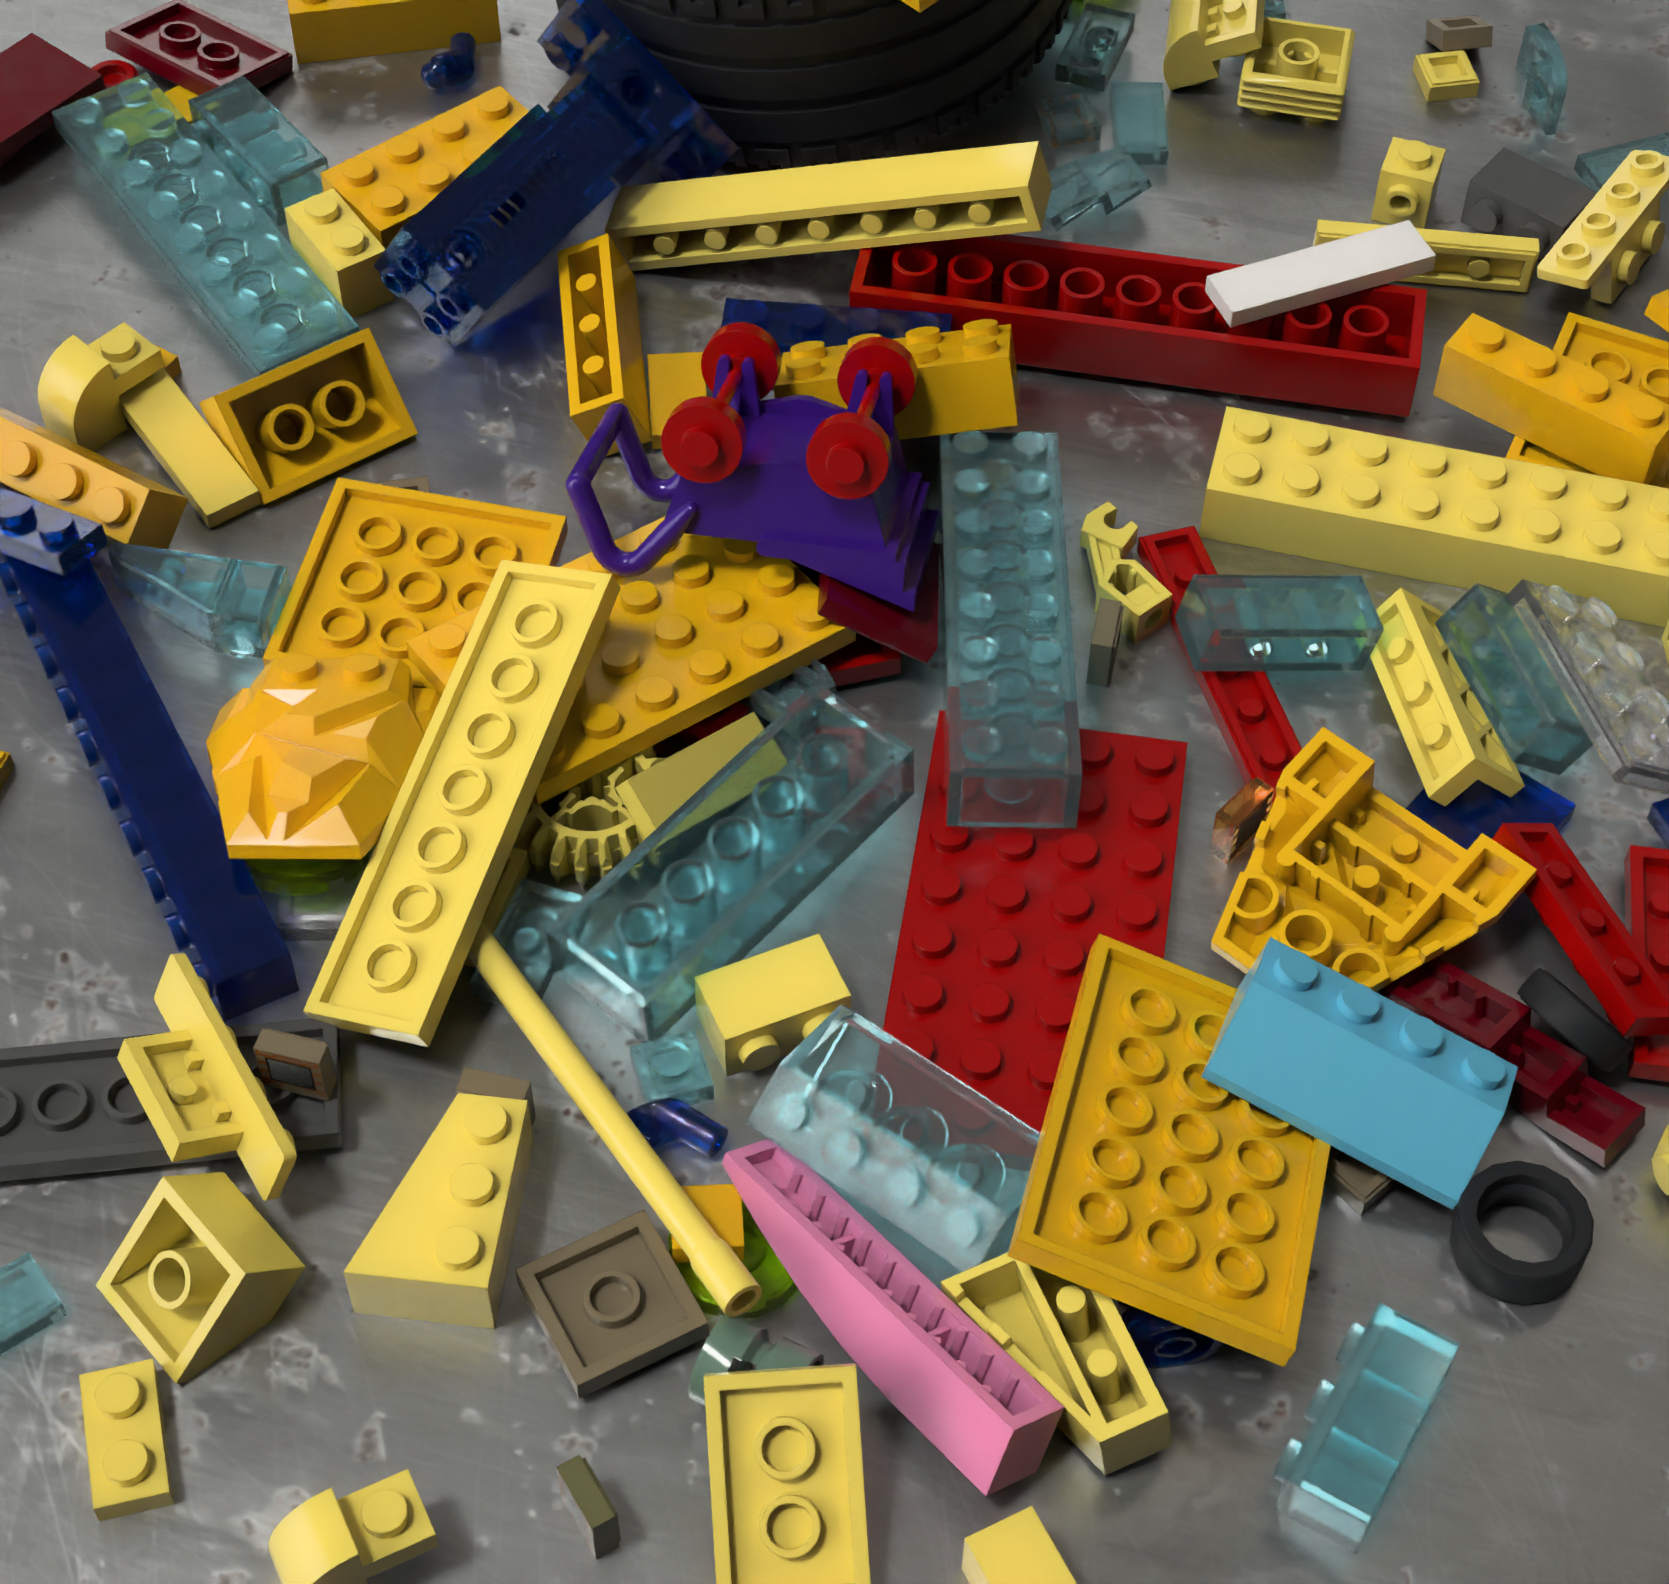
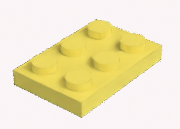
M856 1364L704 1374L716 1584H871Z

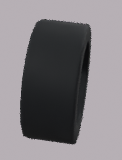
M1524 1161L1493 1164L1473 1176L1461 1194L1452 1218L1450 1246L1457 1266L1475 1287L1498 1300L1523 1305L1550 1301L1569 1289L1582 1269L1593 1242L1594 1220L1586 1198L1568 1178L1544 1165ZM1515 1203L1530 1206L1546 1215L1557 1227L1563 1240L1562 1249L1553 1260L1531 1263L1512 1259L1495 1249L1483 1235L1480 1228L1481 1215L1491 1205Z

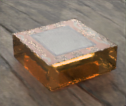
M1258 777L1254 780L1251 779L1216 812L1210 843V853L1228 865L1254 840L1261 821H1266L1270 812L1274 794L1273 787Z

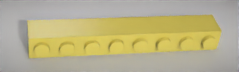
M1039 141L623 186L620 187L604 231L610 235L631 271L1033 232L1042 230L1052 183Z

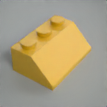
M369 327L198 402L212 431L258 488L262 505L418 434Z

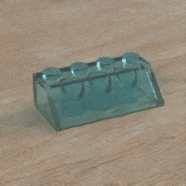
M839 1005L780 1062L746 1121V1124L963 1272L1009 1251L1040 1137V1132L846 1005Z

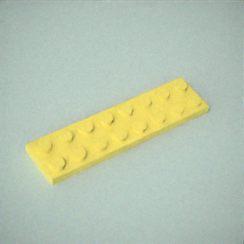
M501 559L303 1009V1012L310 1019L332 1024L341 1029L425 1047L430 1046L621 587L612 574Z

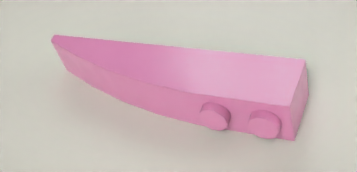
M778 1136L726 1152L722 1165L759 1230L799 1291L842 1348L881 1393L985 1496L1036 1473L1064 1410V1406Z

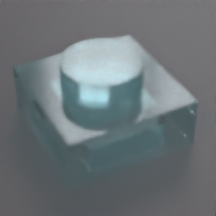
M695 1030L629 1047L631 1064L649 1117L714 1099V1084Z

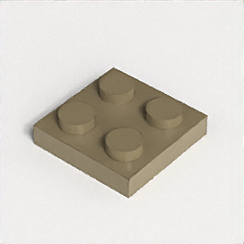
M645 1209L515 1269L517 1283L579 1399L709 1336V1322Z

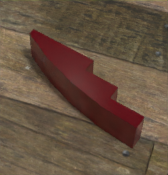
M1436 957L1379 990L1380 995L1420 1016L1430 1019L1435 1024L1483 1049L1493 1052L1498 1057L1517 1066L1518 1069L1508 1105L1547 1133L1605 1168L1645 1126L1646 1108L1587 1075L1588 1058L1532 1027L1531 1008L1445 960Z

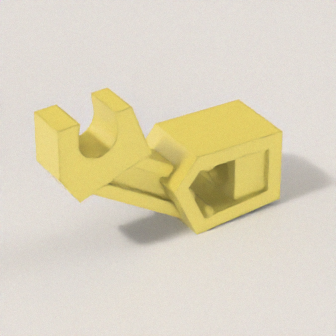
M1107 501L1086 515L1081 529L1079 546L1087 550L1096 591L1094 612H1098L1100 598L1121 601V606H1124L1121 633L1136 644L1168 623L1172 593L1135 559H1125L1136 544L1138 526L1130 521L1120 529L1110 528L1115 525L1117 508Z

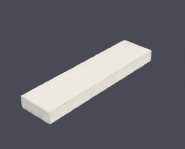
M1410 220L1208 275L1205 292L1231 328L1433 271L1436 254Z

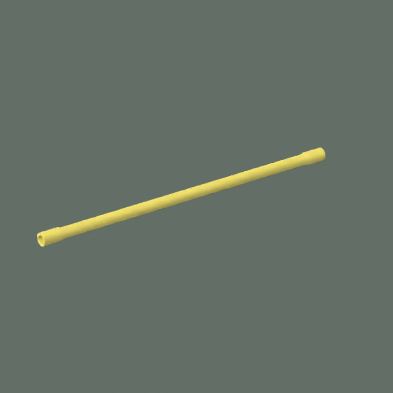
M482 920L467 957L690 1259L693 1271L725 1315L736 1317L750 1310L762 1295L760 1285L730 1245L718 1237Z

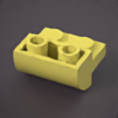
M1170 0L1163 64L1164 78L1169 90L1189 85L1196 86L1207 80L1218 78L1220 59L1230 56H1242L1252 50L1262 48L1265 0Z

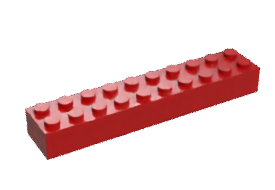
M1003 234L861 248L849 290V339L857 335L870 333L880 334L882 337L889 339L905 337L907 331L925 326L938 327L940 333L963 330V325L968 322L980 319H994L998 321V325L1011 324L1016 364L1409 417L1421 364L1427 289L1383 284L1230 328L1205 292L1206 279L1208 275L1244 265Z

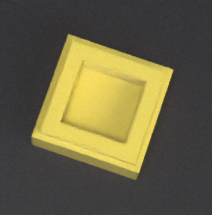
M1465 50L1415 55L1412 70L1427 102L1477 97L1480 81Z

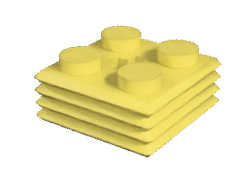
M1264 17L1262 48L1245 54L1237 105L1242 108H1249L1258 115L1266 116L1275 112L1301 116L1305 121L1311 123L1339 120L1342 112L1355 32L1352 29Z

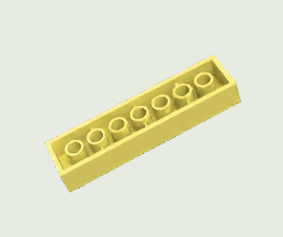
M1226 407L1206 487L1199 531L1200 538L1666 627L1669 618V488L1235 407Z

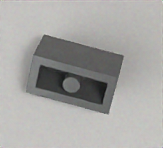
M1504 147L1470 180L1460 222L1484 234L1539 239L1540 250L1537 261L1541 262L1597 193Z

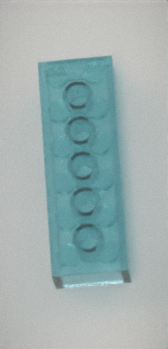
M816 681L545 931L554 973L651 1048L696 1004L695 976L741 961L914 794V749Z

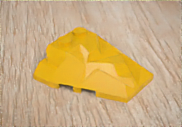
M304 653L292 654L284 658H274L265 666L250 688H242L219 710L206 740L229 859H362L380 837L439 703L441 694L435 688H413L410 667L400 659H379L372 654H355L347 658H315L310 654Z
M1322 727L1283 769L1276 785L1275 800L1266 821L1262 820L1254 837V850L1245 871H1240L1211 940V949L1247 974L1269 938L1272 937L1377 992L1389 985V983L1495 924L1534 880L1537 869L1483 833L1467 850L1375 789L1373 787L1375 761L1325 727Z

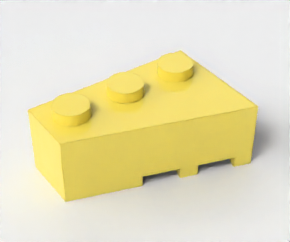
M465 1093L457 1094L343 1272L354 1313L495 1329L534 1146L528 1100Z
M1008 1252L940 1282L943 1293L1064 1406L1057 1427L1104 1475L1172 1446L1169 1412L1112 1298L1008 1257Z

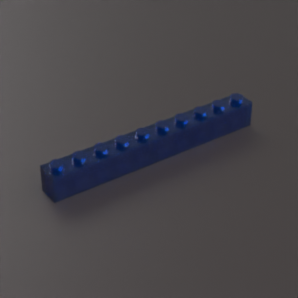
M67 513L0 536V550L4 559L0 563L1 586L8 599L18 595L21 603L14 605V609L27 640L38 636L41 641L40 645L34 646V651L46 680L50 681L58 678L62 685L54 689L66 722L70 724L79 720L83 730L75 732V736L88 767L101 765L104 774L97 776L96 779L109 811L114 812L122 809L126 817L125 820L118 822V826L131 857L135 858L144 854L149 866L141 868L140 871L153 903L157 905L166 901L172 912L163 916L175 949L178 953L190 949L195 960L191 964L197 975L201 976L207 983L210 998L214 999L224 1022L300 991L291 954L243 859H229L220 814Z

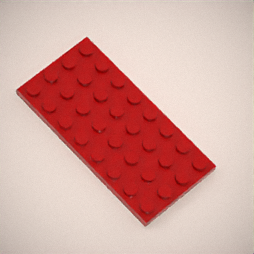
M939 710L866 1120L863 1150L1026 1174L1030 1173L1089 952L1099 933L1164 959L1188 742Z

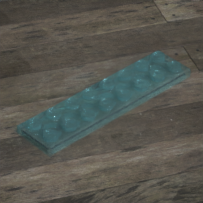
M147 72L52 111L57 131L254 377L360 331L358 324Z

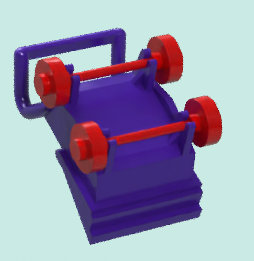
M746 322L725 325L712 335L701 358L702 375L705 383L713 392V396L694 397L683 401L672 411L663 428L661 435L662 452L669 466L676 472L671 478L661 479L653 473L628 408L624 404L613 403L607 408L566 480V490L595 559L609 572L626 577L638 576L651 570L681 539L684 533L758 542L756 550L762 556L790 559L914 612L938 530L939 510L928 509L930 482L921 481L922 473L907 471L898 430L895 427V415L908 406L915 392L918 381L917 365L912 354L902 344L885 337L863 339L854 344L845 354L838 371L837 384L839 393L848 406V409L808 395H795L760 401L772 390L781 371L782 358L778 344L767 331L757 325ZM614 440L635 488L642 495L653 501L671 502L665 519L632 552L622 551L616 546L591 485Z

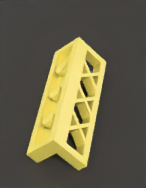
M1400 587L1357 627L1428 798L1443 806H1447L1476 780H1480L1503 794L1512 797L1525 785L1449 616Z

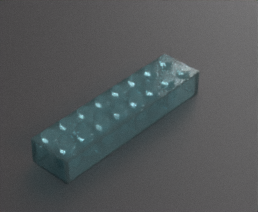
M968 431L940 435L937 509L939 510L938 544L946 826L1076 828L1082 782V762L1058 433Z

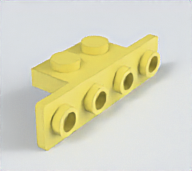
M1652 150L1631 151L1537 266V277L1580 289H1588L1591 286L1592 300L1612 304L1626 285L1634 283L1640 267L1650 254L1655 255L1659 251L1663 243L1665 224L1660 222V198L1669 188V156H1664Z
M185 953L171 954L154 995L155 1003L171 1032L124 1039L117 1059L172 1162L236 1151L261 1198L264 1201L277 1199L280 1197L297 1158L294 1139L290 1132L282 1127L267 1100L263 1083L258 1077L253 1075L241 1054L235 1033L229 1026L225 1025L213 1004L207 983L201 976L197 975Z

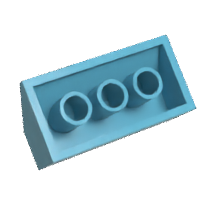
M1270 937L1237 988L1201 1077L1453 1210L1505 1114L1518 1067L1498 1057L1493 1052L1475 1045L1435 1024L1430 1019L1414 1013L1374 992L1369 987L1355 982L1313 960L1306 954L1294 950Z

